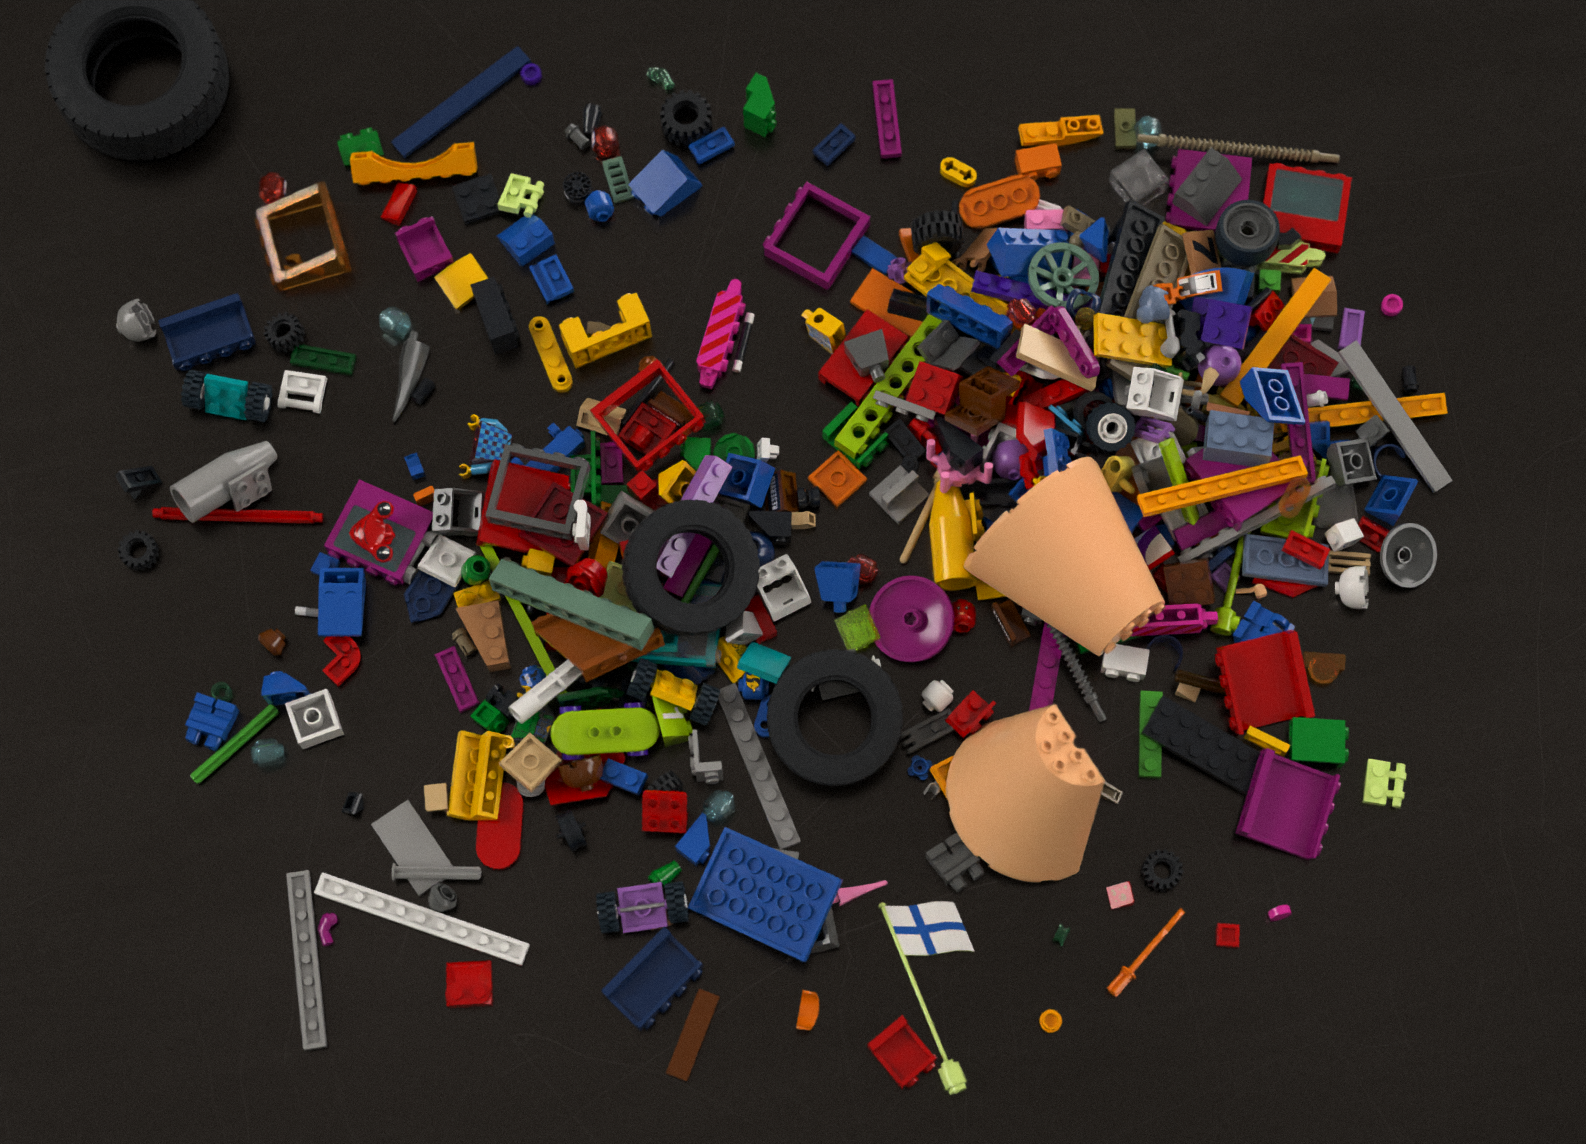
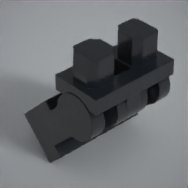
M1181 309L1173 316L1175 335L1180 341V350L1172 358V364L1175 366L1178 364L1182 370L1187 372L1206 357L1199 349L1204 344L1201 340L1198 341L1196 333L1200 331L1201 314Z

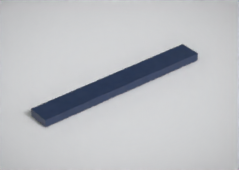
M518 46L392 140V146L405 159L520 72L526 64L531 63V60Z

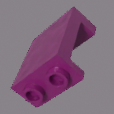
M433 217L422 218L416 224L404 226L395 233L417 282L441 272L454 263L450 251H448Z

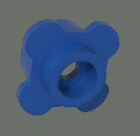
M916 755L912 757V765L908 768L907 772L910 776L915 775L920 780H926L932 762Z

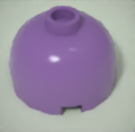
M1213 344L1205 348L1202 353L1206 358L1197 364L1198 372L1202 379L1207 368L1212 367L1216 369L1219 376L1213 383L1214 386H1223L1233 381L1240 373L1242 366L1241 357L1236 349L1219 344Z
M1007 440L999 443L997 449L992 451L993 468L1001 478H1009L1010 480L1023 478L1019 474V456L1029 452L1026 446L1020 444L1018 440Z

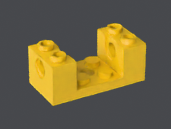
M637 293L625 294L617 300L623 324H614L610 329L604 332H595L589 338L579 317L567 318L559 324L562 340L575 368L652 337L650 321Z

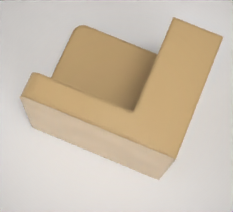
M447 784L424 785L426 811L444 810L447 813L449 803V788Z

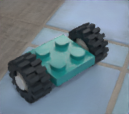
M189 370L186 378H184V385H182L181 402L184 407L202 410L205 404L206 413L265 422L271 409L273 389L271 385L252 382L248 390L247 381Z

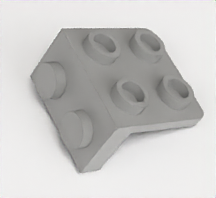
M692 730L693 736H688L690 754H694V757H690L692 776H696L697 782L706 781V784L719 783V780H723L721 761L700 763L697 730Z

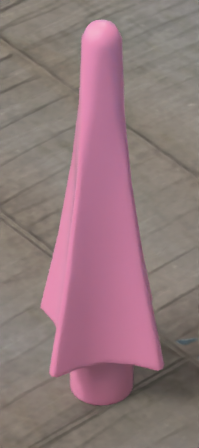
M887 881L839 888L833 904L839 902V906L867 892L887 885Z

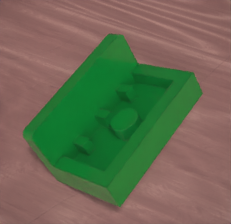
M372 127L360 130L359 135L353 136L352 133L341 135V140H337L344 166L350 164L351 153L372 151L379 156L384 155L377 130L372 131Z

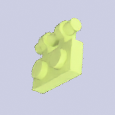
M511 173L498 202V210L518 214L520 208H524V216L530 218L536 212L538 199L544 193V183L537 181L536 185H531L530 177ZM526 194L531 195L530 200L524 199Z
M1368 759L1362 803L1385 806L1386 799L1389 798L1393 799L1392 807L1401 808V801L1404 800L1405 794L1403 792V783L1406 781L1407 776L1405 764L1397 763L1396 771H1390L1391 762ZM1389 779L1395 780L1394 790H1388Z

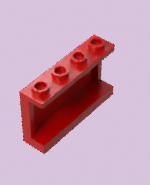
M868 309L818 372L819 381L824 384L829 382L853 398L857 406L862 404L877 383L873 381L871 375L865 377L859 375L844 351V342L882 329L889 366L908 343V336Z

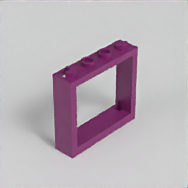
M806 182L803 188L799 187L794 202L787 205L782 220L779 219L776 222L773 234L766 237L763 243L764 255L829 290L852 254L853 248L869 228L870 216ZM807 196L857 222L825 273L775 247Z

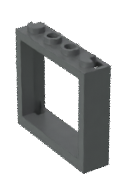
M505 444L485 515L488 523L572 540L573 523L577 522V512L574 509V503L577 500L583 499L590 473L589 462L581 457L569 458L558 452L550 454L545 453L544 450L539 448L531 450L524 448L520 444ZM511 456L579 471L565 524L496 510Z

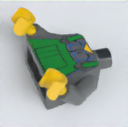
M521 686L526 692L531 690L529 686ZM517 693V696L520 698L523 694ZM546 704L523 724L516 720L511 736L505 735L501 737V739L507 741V745H499L500 749L510 748V750H513L529 733L548 747L551 739V727L556 720L554 711Z

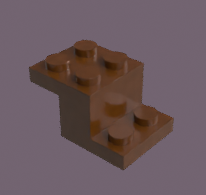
M990 366L983 368L959 383V405L945 413V421L975 436L980 435L1005 419L1006 396L1020 388V381Z

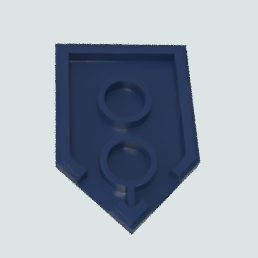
M418 570L404 593L411 623L441 615L463 578H461L456 587H453Z

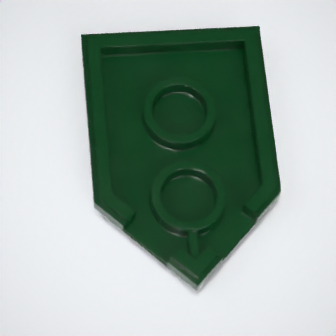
M594 687L559 694L557 697L560 707L581 706V710L606 706L611 702L612 698H620L625 694L624 691L616 688Z

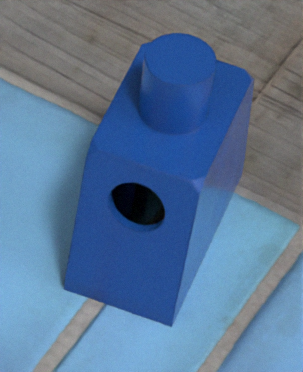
M822 561L815 567L821 599L823 601H833L834 612L841 613L847 611L846 602H851L857 597L860 563Z

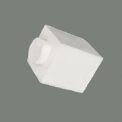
M1354 518L1337 523L1324 533L1334 552L1351 547L1364 537Z

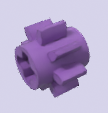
M905 258L893 259L891 265H888L889 279L894 278V281L897 283L907 282L904 280V275L907 273V267L912 262L906 263Z

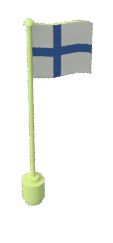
M935 901L911 906H887L886 903L881 902L878 908H881L943 1058L944 1062L940 1064L941 1068L938 1069V1073L945 1090L949 1091L950 1095L959 1093L967 1088L965 1085L967 1081L959 1062L947 1059L905 956H930L953 951L975 952L954 902Z

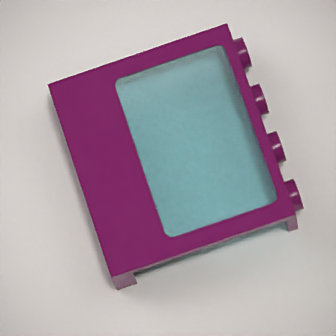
M359 479L324 547L328 555L339 560L342 558L347 561L348 565L354 568L360 566L366 569L365 572L371 576L377 577L380 575L389 584L394 586L400 584L403 586L405 583L403 576L429 526H432L433 512ZM382 501L391 502L394 507V513L389 518L384 519V522L389 524L395 533V538L388 545L393 550V557L391 561L386 563L377 561L370 552L357 545L349 535L354 524L369 514Z

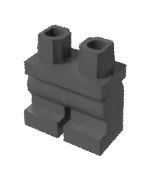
M957 832L945 840V845L941 842L926 852V859L947 886L950 884L956 892L961 891L967 886V883L962 878L967 872L974 881L984 875L980 865V858L976 857L967 848Z

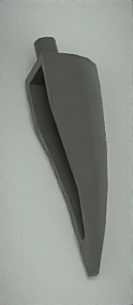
M410 331L409 338L403 343L401 351L398 394L392 419L394 422L404 410L417 386L430 349L428 345L417 341L418 332Z

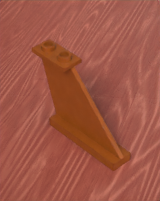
M552 614L540 616L531 622L535 635L543 638L582 672L586 682L665 645L659 627L654 629V632L641 651Z

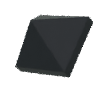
M349 792L341 811L345 814H356L364 809L363 795L358 792Z

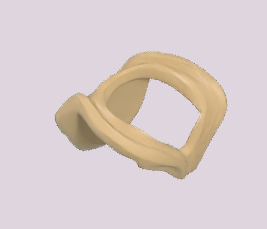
M1209 367L1204 371L1202 383L1184 381L1183 385L1201 387L1200 391L1203 395L1211 388L1219 373L1215 368ZM1180 372L1178 376L1184 380L1183 373ZM1182 389L1181 394L1193 396L1196 390Z

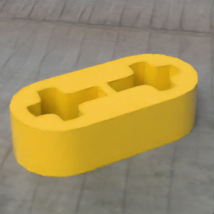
M947 157L941 162L940 172L945 178L965 188H970L975 184L977 174L972 167L952 157ZM953 165V169L946 170V166ZM971 175V178L964 180V176Z

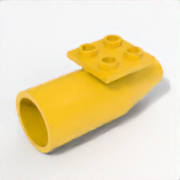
M938 481L935 487L929 522L934 583L946 591L971 588L977 584V577L969 573L964 568V564L968 555L975 552L974 541L977 543L985 533L982 520H980L983 519V508L980 505V499L976 500L974 493H969V500H964L960 487L951 486L947 493H942L940 491V481Z

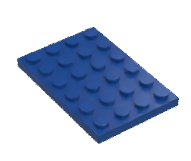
M724 827L688 908L806 962L843 880Z

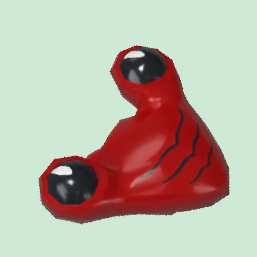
M388 501L379 502L369 514L355 523L349 532L350 538L357 545L370 552L377 561L382 563L391 561L393 550L388 545L395 538L392 527L384 522V519L389 518L394 513V507Z

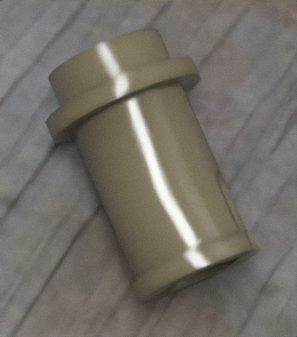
M459 628L452 633V640L456 641L464 655L468 656L476 651L477 648L468 637V631Z

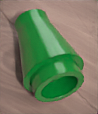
M673 860L671 863L652 871L651 875L648 876V880L650 883L662 882L664 890L665 884L670 883L682 870L678 863Z

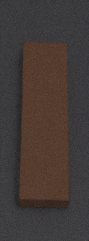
M698 989L666 1074L686 1082L688 1081L720 996Z

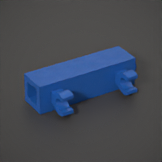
M554 422L547 428L549 430L548 433L555 439L543 449L545 453L553 454L558 452L571 458V455H577L585 448V437L578 429L573 430L568 426L562 432ZM517 457L510 461V463L554 473L563 468L536 461H529L524 465Z

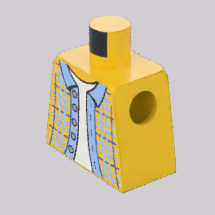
M818 308L814 313L809 309L802 313L801 320L806 323L809 336L829 353L833 354L846 337L843 322L821 308Z

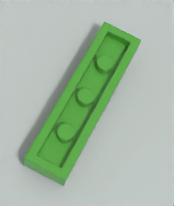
M1159 691L1140 692L1138 777L1161 778L1162 746L1141 734L1158 701L1163 696V692Z

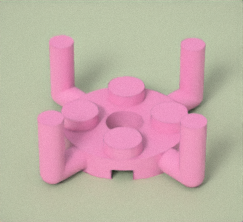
M970 433V439L978 444V436ZM934 439L927 440L926 458L938 464L937 470L941 478L940 491L942 493H947L951 486L962 487V484L969 483L968 485L976 480L985 484L991 483L992 463H985L984 474L980 472L979 465L964 476L949 465L945 454L942 456L935 454Z

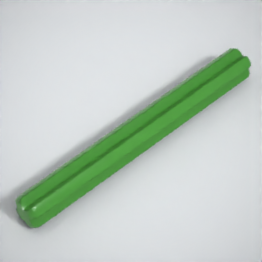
M273 704L267 706L191 773V778L197 784L201 783L279 714L278 709Z

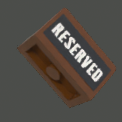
M662 391L654 400L650 398L648 401L649 407L677 424L679 429L694 419L683 404Z
M785 470L774 472L765 497L766 511L799 512L796 473Z
M1011 599L999 605L997 602L992 604L991 611L1011 647L1031 637Z

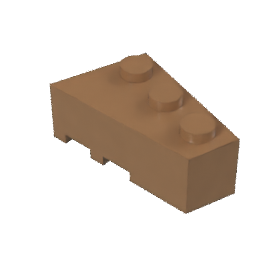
M499 601L456 608L489 672L511 669Z

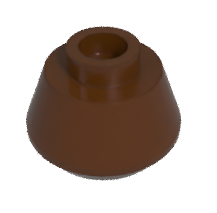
M270 628L259 633L258 640L274 656L281 654L286 644L283 640L286 637L279 629L273 631Z

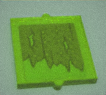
M866 604L853 611L848 610L847 614L834 620L847 650L855 648L856 652L861 648H867L869 644L881 638Z

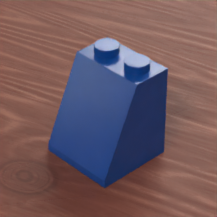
M661 150L628 185L632 188L631 193L633 196L645 203L644 208L649 214L663 216L702 186V183L678 156Z

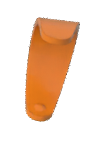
M802 990L796 1028L811 1030L818 1017L819 998L815 992Z

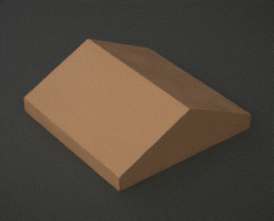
M1328 276L1332 279L1304 318L1337 316V290L1333 276ZM1307 277L1291 278L1292 297Z

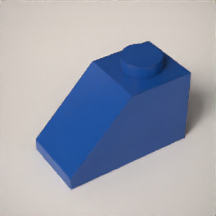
M703 812L675 846L676 851L696 867L699 863L704 864L711 855L709 853L710 842L707 817Z

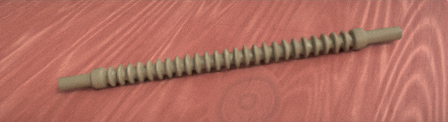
M1159 134L1158 136L1137 135V142L1157 144L1158 147H1165L1167 145L1170 148L1172 145L1173 148L1178 146L1179 149L1182 147L1188 149L1190 147L1191 150L1196 148L1197 151L1200 148L1202 151H1205V149L1208 151L1210 148H1213L1216 151L1218 150L1219 153L1224 151L1225 154L1236 152L1237 155L1240 153L1245 155L1247 153L1248 156L1253 154L1254 157L1257 155L1262 157L1264 155L1265 158H1268V156L1274 158L1276 156V159L1280 157L1283 160L1285 158L1288 160L1293 158L1294 161L1297 159L1302 161L1304 159L1305 162L1310 160L1311 163H1318V161L1339 162V155L1319 153L1318 150L1310 152L1307 149L1304 152L1303 149L1298 151L1297 148L1294 150L1289 148L1287 150L1286 147L1281 149L1279 146L1276 149L1275 146L1270 148L1269 145L1266 147L1260 145L1258 147L1257 144L1252 146L1251 143L1247 146L1246 143H1243V145L1240 142L1229 144V141L1224 143L1223 140L1219 143L1217 140L1212 142L1211 139L1209 141H1206V139L1201 141L1200 138L1195 140L1194 137L1190 140L1189 137L1183 139V136H1180V138L1174 136L1172 138L1171 135L1166 137L1165 134Z

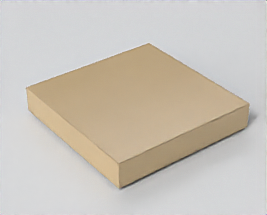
M529 733L499 764L532 793L562 763V759Z

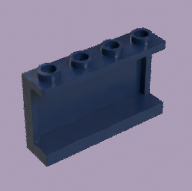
M238 293L158 320L176 371H187L192 366L207 364L212 359L227 357L232 352L248 350L253 345H256L244 305Z
M664 926L601 992L640 1031L643 1028L647 1030L656 1021L654 1017L659 1012L663 1014L671 1006L670 1001L675 996L680 997L686 991L687 987L685 985L691 979L695 981L703 973L701 970L703 964L682 946Z

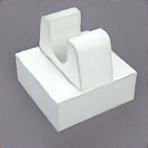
M761 438L757 443V459L765 463L769 459H776L777 455H779V446L770 445V438Z

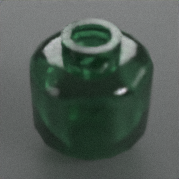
M708 400L696 406L705 418L702 428L704 431H710L722 424V418L725 415L718 402L714 403Z

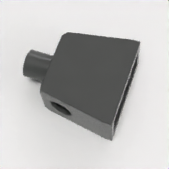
M882 329L844 342V351L861 377L871 375L875 383L885 379L883 370L889 367V358Z

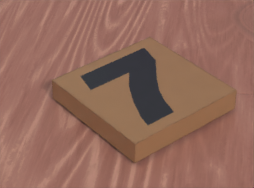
M1213 230L1192 231L1182 234L1191 275L1206 269L1222 268Z

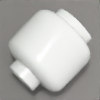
M933 680L922 691L921 695L924 699L922 704L931 712L934 709L937 712H942L953 701L952 693L954 691L943 680Z

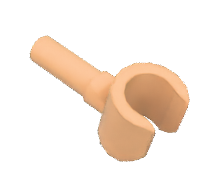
M1257 584L1250 588L1236 589V594L1255 592L1257 599L1267 596V591L1263 584Z

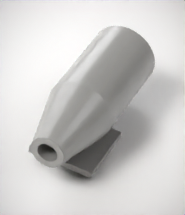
M268 441L224 453L171 485V495L180 511L192 523L231 499L235 510L238 512L272 491L267 469L275 462L277 454Z

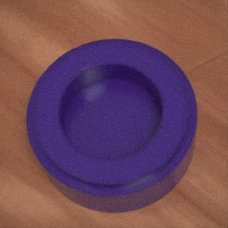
M532 63L526 64L521 70L522 80L528 85L537 84L542 77L539 66Z

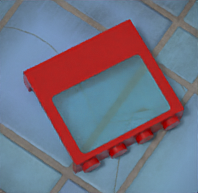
M1281 163L1270 164L1266 173L1267 183L1263 203L1276 214L1279 220L1280 233L1288 232L1293 227L1302 236L1300 241L1309 243L1310 248L1339 253L1342 246L1352 177H1347L1340 173L1335 175L1328 174L1322 170H1306L1303 167H1287Z

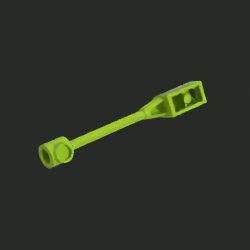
M1243 536L1238 540L1223 606L1215 608L1214 611L1218 614L1217 624L1211 625L1210 630L1219 635H1231L1237 629L1240 617L1236 616V612L1231 609L1243 560Z

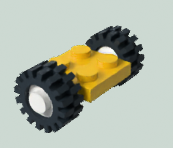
M641 658L632 675L627 695L643 701L651 687L650 695L690 710L689 719L706 726L716 706L720 689L703 683L696 696L698 685H695L694 682L689 679L675 677L669 671L657 670L656 672V663Z

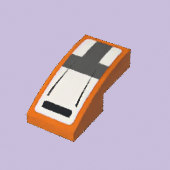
M1220 270L1177 278V285L1184 288L1179 290V295L1181 297L1185 296V299L1223 291Z

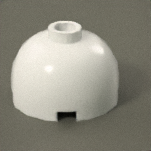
M1354 566L1344 570L1340 575L1339 582H1335V594H1340L1341 601L1350 608H1368L1369 599H1365L1367 592H1369L1366 566Z

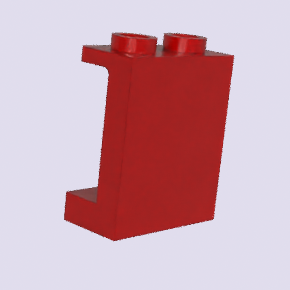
M903 1016L867 1044L869 1050L901 1089L905 1086L909 1089L919 1080L917 1076L924 1071L927 1074L936 1066L934 1062L937 1060V1057L930 1052L915 1034Z

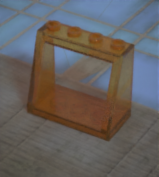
M325 181L316 183L256 210L258 218H255L258 230H262L263 236H260L262 247L266 248L268 254L264 255L267 266H271L273 271L269 273L273 285L277 284L279 291L352 271L332 198ZM323 205L335 249L281 272L268 220Z

